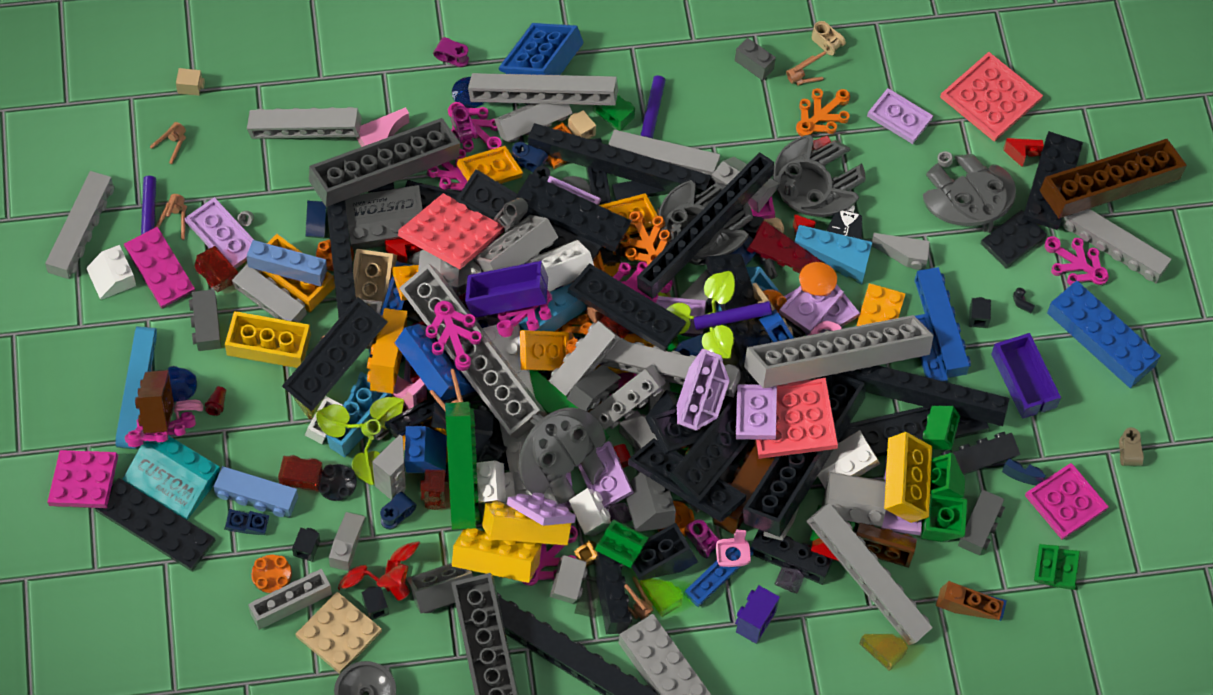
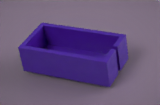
M542 261L468 275L466 305L470 313L476 318L547 304L548 275Z
M1027 333L995 343L991 355L1021 418L1024 419L1036 415L1039 410L1042 413L1057 408L1061 396L1031 334Z

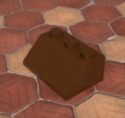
M859 523L856 535L864 540L865 546L870 552H873L880 560L909 568L915 552L917 539L908 534L894 533L890 529H880L874 525Z

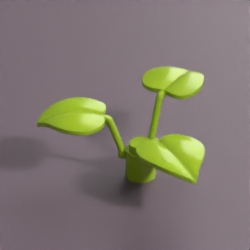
M731 271L714 274L705 282L704 293L708 298L712 299L713 313L717 312L716 301L719 304H726L734 294L735 279ZM675 303L669 306L666 310L686 321L685 327L678 335L684 334L691 326L690 319L694 320L695 317L690 316V306L685 303ZM724 325L708 328L710 332L705 333L702 337L704 349L721 355L722 359H730L734 343L732 330Z
M385 397L376 400L370 407V415L374 419H370L363 424H347L350 419L349 413L345 407L338 404L329 405L316 412L319 427L330 437H342L345 434L346 428H361L362 433L369 437L364 449L365 453H358L352 460V469L355 475L369 485H375L372 461L380 453L378 451H370L368 453V449L372 440H374V435L378 434L381 428L387 429L385 422L402 413L404 400L397 397Z

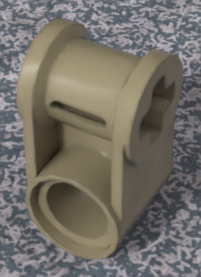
M1132 427L1127 428L1119 439L1120 463L1122 466H1142L1144 456L1141 446V435L1137 429Z

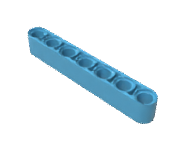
M137 326L135 329L116 433V448L137 449V447L128 446L125 436L137 428L136 420L138 415H140V410L136 409L135 397H138V388H141L140 380L144 378L145 372H151L157 339L156 328Z

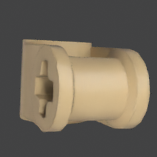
M825 21L815 23L812 40L826 51L828 55H834L840 46L843 47L846 44L845 38Z

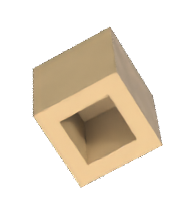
M179 68L176 80L178 94L200 96V91L204 89L205 78H202L201 70Z
M584 110L574 113L568 119V129L573 135L587 139L596 135V125Z

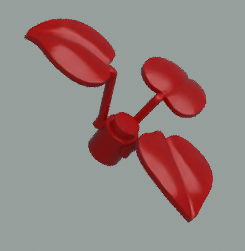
M420 541L408 543L398 548L390 558L391 562H395L396 567L380 578L368 571L366 565H360L351 569L340 581L339 591L341 588L354 586L365 575H369L377 581L378 587H384L388 592L391 591L397 601L404 599L409 595L410 590L404 583L407 566L400 565V563L413 555Z

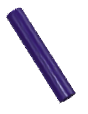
M657 75L653 77L640 136L653 139L666 81L663 76Z
M150 175L143 178L141 235L155 228L157 179Z
M770 301L696 316L694 317V324L696 330L772 315V307Z

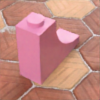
M405 107L362 125L359 137H356L361 147L393 136L401 127L409 123L408 110Z
M397 376L392 397L404 400L402 410L405 412L427 400V387L421 378L416 383H410Z

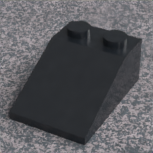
M674 523L648 538L632 568L640 581L683 572L697 564L698 560L678 525Z

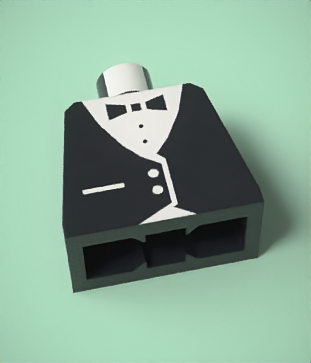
M853 205L846 211L842 210L835 213L827 231L861 239L862 216L855 214L856 207Z

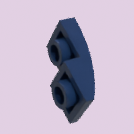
M307 200L305 237L324 238L326 206L322 201Z
M1010 458L1002 470L1004 474L1017 481L1035 486L1043 482L1046 477L1040 468L1029 464L1024 469L1019 462L1013 461Z
M229 509L224 530L244 534L265 535L269 515L250 511L248 514Z

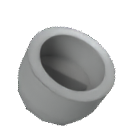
M944 151L938 154L937 158L940 166L947 168L952 164V154L950 152Z
M242 211L237 217L239 224L249 226L254 220L253 213Z

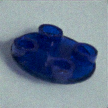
M177 366L169 367L174 402L188 400L196 392V376L187 369L178 368Z

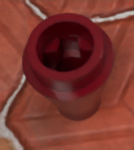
M217 386L205 403V411L209 415L219 416L223 412L227 392L225 388Z

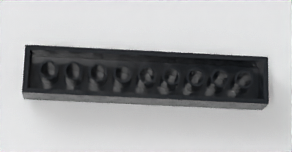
M839 373L826 376L837 443L865 399V383ZM834 449L776 456L743 508L744 524L780 537Z

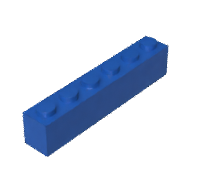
M939 267L919 270L915 276V284L924 313L929 316L947 378L967 375L968 369L971 367V360L969 356H966L965 341L960 337V325L956 323L954 318L955 309L949 302L950 293L944 286V274L940 273Z

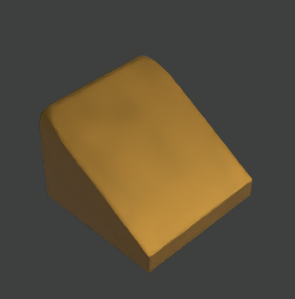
M590 540L574 551L578 560L586 562L585 567L594 563L598 553L595 550L597 544Z

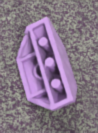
M702 349L689 367L677 403V424L698 430L718 418L730 381L721 355Z

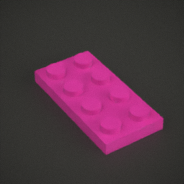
M158 227L124 243L126 251L161 309L195 292L194 286Z

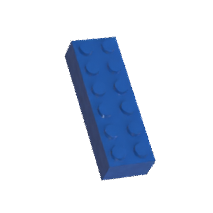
M1077 280L1050 303L1047 314L1130 389L1157 365L1161 355Z

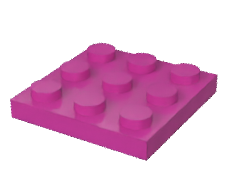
M60 450L47 501L49 506L107 508L118 461L117 452Z
M1072 463L1025 494V497L1061 540L1089 523L1109 507Z

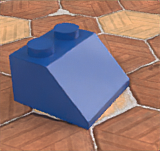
M406 426L404 458L406 473L446 472L447 435L426 426Z

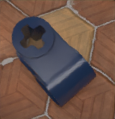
M517 142L512 147V156L518 166L526 168L531 172H534L539 166H544L548 159V154L545 151L523 142Z
M399 492L389 503L382 507L380 511L381 525L389 530L396 528L397 525L415 511L417 504L404 492Z

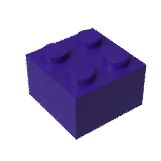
M758 585L755 591L751 590L745 607L741 606L737 613L738 618L735 622L737 625L736 633L757 644L777 611L780 597Z

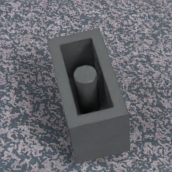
M748 37L736 48L735 62L762 81L774 70L776 57Z

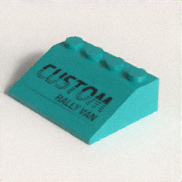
M168 435V440L165 442L144 441L122 480L188 520L214 487L220 473V467Z

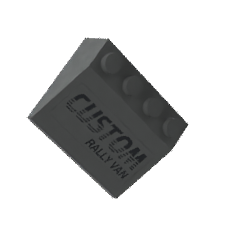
M419 185L360 194L346 199L348 228L353 251H356V249L363 250L386 246L385 241L401 239L398 236L399 229L423 210Z

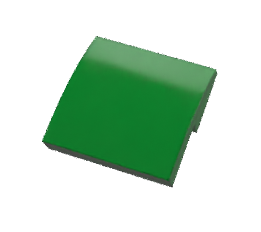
M613 520L606 529L604 536L598 542L595 550L631 568L649 537Z
M1039 544L1034 582L1075 590L1080 551L1060 549L1057 545Z

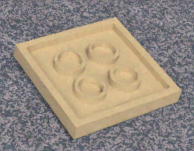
M336 592L295 635L340 674L382 632V629L339 592Z

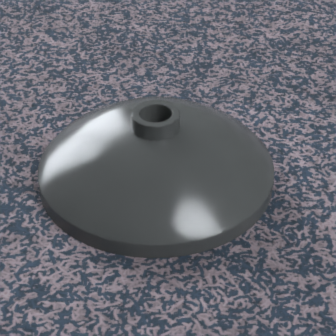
M361 661L348 666L340 673L335 683L334 695H396V684L392 674L384 666L371 661Z

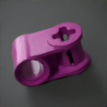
M446 37L441 38L433 52V55L438 60L457 67H465L469 63L468 47Z
M461 105L456 106L453 109L451 121L458 141L463 143L464 140L470 138L477 139V131L468 109ZM462 114L464 118L458 119L456 115Z
M695 520L685 528L686 536L694 544L699 554L707 559L710 556L709 554L716 549V543L719 541V538L703 520ZM694 525L699 527V535L693 531Z

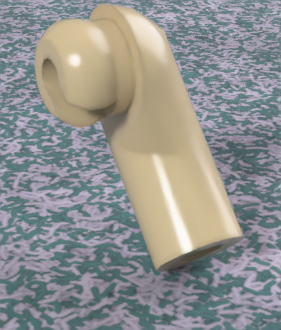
M776 217L764 219V221L784 233L781 219Z

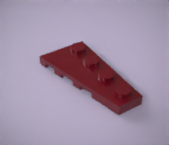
M766 221L761 223L747 248V251L761 254L760 257L775 260L778 262L777 264L783 267L785 265L789 266L799 274L806 265L813 262H822Z

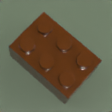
M169 370L145 372L144 378L140 380L141 388H138V397H135L136 409L140 410V415H138L139 426L143 427L144 434L167 432L174 409Z

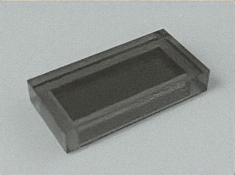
M586 575L585 580L582 582L581 587L583 591L580 599L577 601L575 614L594 618L599 601L596 577Z

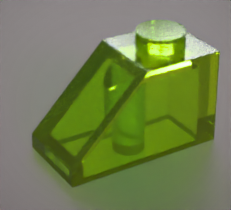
M654 578L640 580V585L647 598L661 617L682 605L683 593L672 582Z

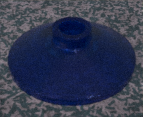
M464 77L458 80L452 88V97L455 102L462 103L466 108H477L485 103L470 101L468 87L471 77Z

